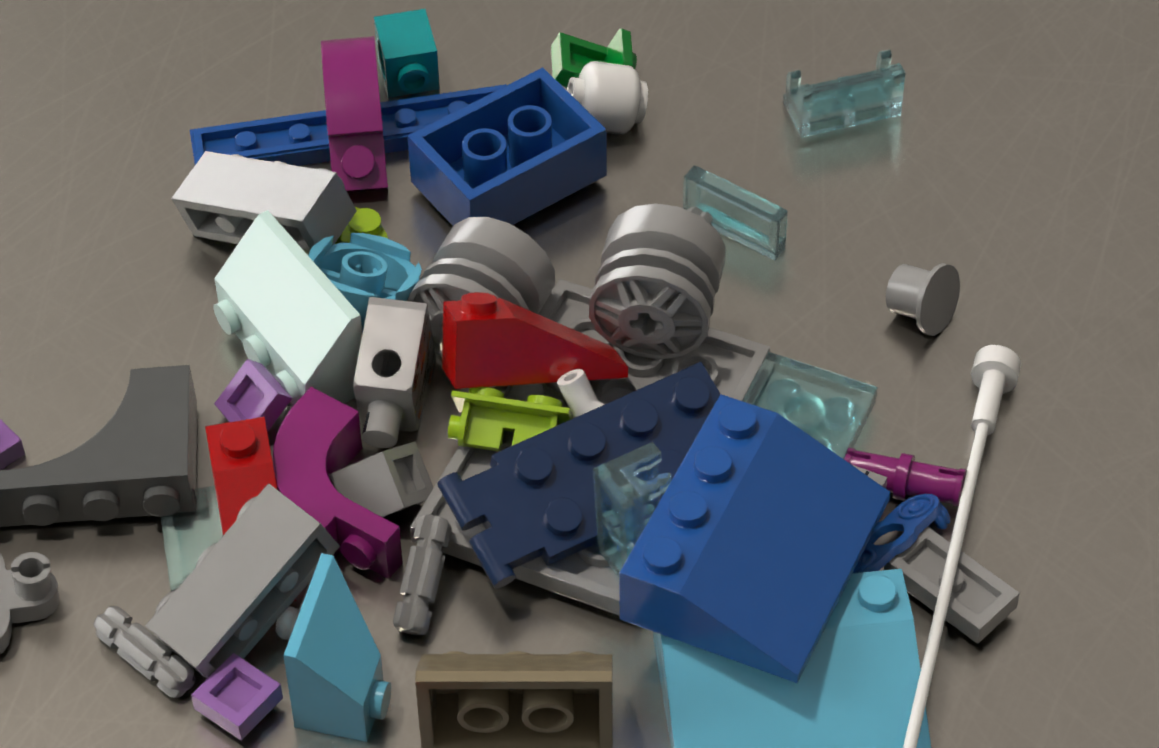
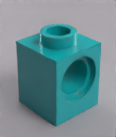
M426 9L375 16L377 57L388 98L439 90L438 54Z

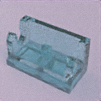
M891 50L878 53L876 70L843 76L817 84L800 85V70L788 72L786 94L783 95V103L800 137H808L901 115L905 71L900 63L890 65L892 60Z
M653 442L593 468L598 551L618 577L620 570L660 502V496L665 493L672 481L671 473H658V463L662 461L661 451Z

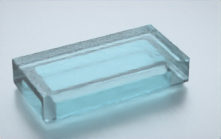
M695 165L687 172L683 183L684 209L687 210L690 207L697 206L703 212L708 211L713 217L712 226L720 234L774 261L779 257L786 246L788 215L786 209Z
M215 485L194 489L195 511L178 512L161 517L171 592L175 591L196 568V563L204 550L217 543L223 537Z

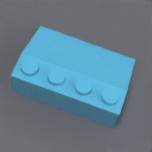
M902 569L852 573L798 683L653 632L671 748H903L921 669L914 618ZM926 707L916 748H931Z

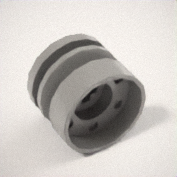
M657 203L634 206L618 215L609 228L601 256V267L596 273L595 286L589 298V318L597 332L614 347L635 356L667 359L682 357L698 349L708 335L710 317L714 311L715 294L719 290L725 266L726 246L718 230L703 217L678 206Z
M468 217L454 224L438 249L432 263L427 266L421 279L413 288L407 301L427 303L435 353L442 356L443 301H459L465 294L482 292L495 295L497 298H502L538 314L555 286V269L546 252L528 234L513 225L490 217Z

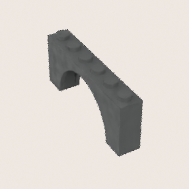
M190 365L131 369L127 391L120 406L107 424L92 438L69 453L53 460L25 468L0 470V527L20 525L46 526L59 522L108 521L113 518L151 515L164 517L177 513L196 512L197 399Z

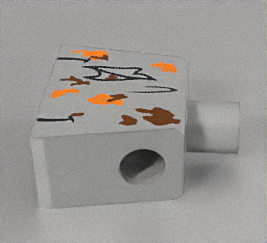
M369 297L353 388L360 422L364 424L362 439L371 446L378 448L394 447L397 443L399 430L413 432L420 428L436 364L427 303Z

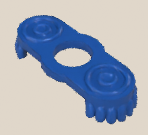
M933 494L913 496L902 502L882 521L878 522L853 573L879 571L892 558L911 547L917 540L918 535L933 521L939 529H946L948 527L947 524L951 522V518L938 497ZM893 531H903V534L893 542L884 545L874 544L884 534Z

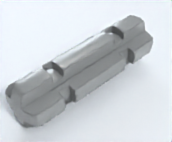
M421 515L417 519L413 538L417 539V546L410 547L400 594L403 595L404 600L397 602L393 618L394 627L403 633L425 635L428 631L432 612L428 611V604L435 602L445 560L441 549L448 547L452 531L451 524L445 518L434 515Z
M110 606L103 614L98 615L94 622L97 637L110 648L119 647L117 654L150 681L159 680L156 686L169 697L180 698L186 690L193 687L196 681L193 667L178 655L170 656L173 650L140 623L131 624L133 618L123 609L117 606Z

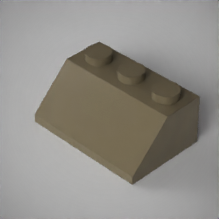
M450 651L443 654L421 655L415 674L421 748H613V654H593L585 651L569 654H530L522 651H513L506 654H467L459 651Z

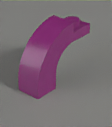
M371 36L322 40V70L331 171L336 172L342 179L347 193L388 189L375 38Z
M310 387L287 413L276 435L272 460L277 490L321 523L340 547L333 554L334 558L341 553L355 567L363 570L369 568L389 579L403 563L399 526L344 497L332 485L329 474L345 468L363 449L359 411Z

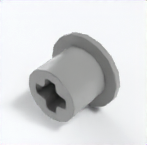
M945 263L935 266L931 271L902 264L896 268L888 282L886 289L887 308L890 312L916 319L917 326L922 333L935 336L942 332L949 324L956 310L960 293L959 273L953 265Z

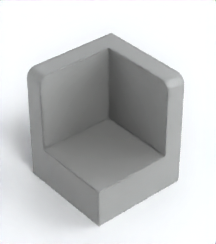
M415 441L382 451L329 474L332 485L339 493L381 517L425 502L433 490V485Z

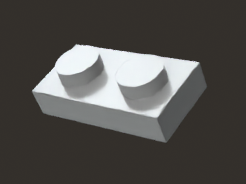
M927 527L918 535L914 544L892 558L884 566V570L902 569L907 592L934 611L950 542ZM961 551L945 620L978 644L1017 608L1020 593Z

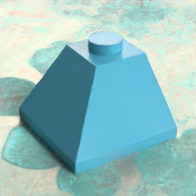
M321 553L283 655L294 727L367 742L375 718L383 720L387 714L392 687L390 682L383 680L381 654L334 556Z

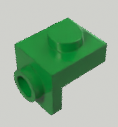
M620 28L607 47L559 32L551 45L552 77L567 88L570 78H579L583 67L592 61L628 65L635 69L637 56L632 52L631 32Z

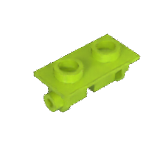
M490 387L469 388V393L452 390L451 397L458 412H462V415H451L448 425V438L458 440V446L499 452L504 431L514 432L513 446L573 419L570 408L562 407V401L549 396L529 395L527 401L504 398L503 392Z

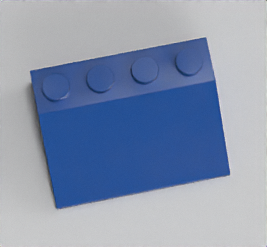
M720 394L619 572L620 620L798 683L889 502L890 491L780 414Z

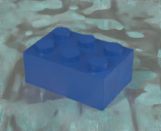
M543 67L407 136L411 182L452 226L468 217H490L514 225L607 176V129Z

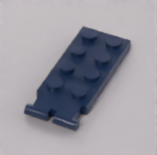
M699 362L493 454L489 464L491 468L462 480L458 472H453L441 478L437 486L461 529L468 530L480 524H483L486 529L473 536L469 543L494 588H501L512 582L516 578L512 569L540 556L546 566H549L650 519L718 400L720 392L702 362Z

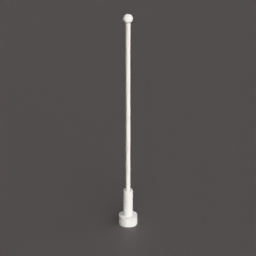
M989 345L981 348L976 353L971 378L973 383L979 388V394L971 427L976 433L903 748L917 747L987 435L992 434L995 430L1002 394L1012 391L1016 387L1021 368L1019 356L1013 350L1001 345Z

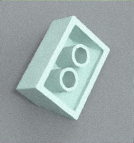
M267 210L256 217L214 278L218 303L213 306L216 319L226 334L231 335L235 333L243 342L248 359L263 364L293 398L287 406L295 404L310 387L345 404L355 398L353 385L362 338L361 315Z

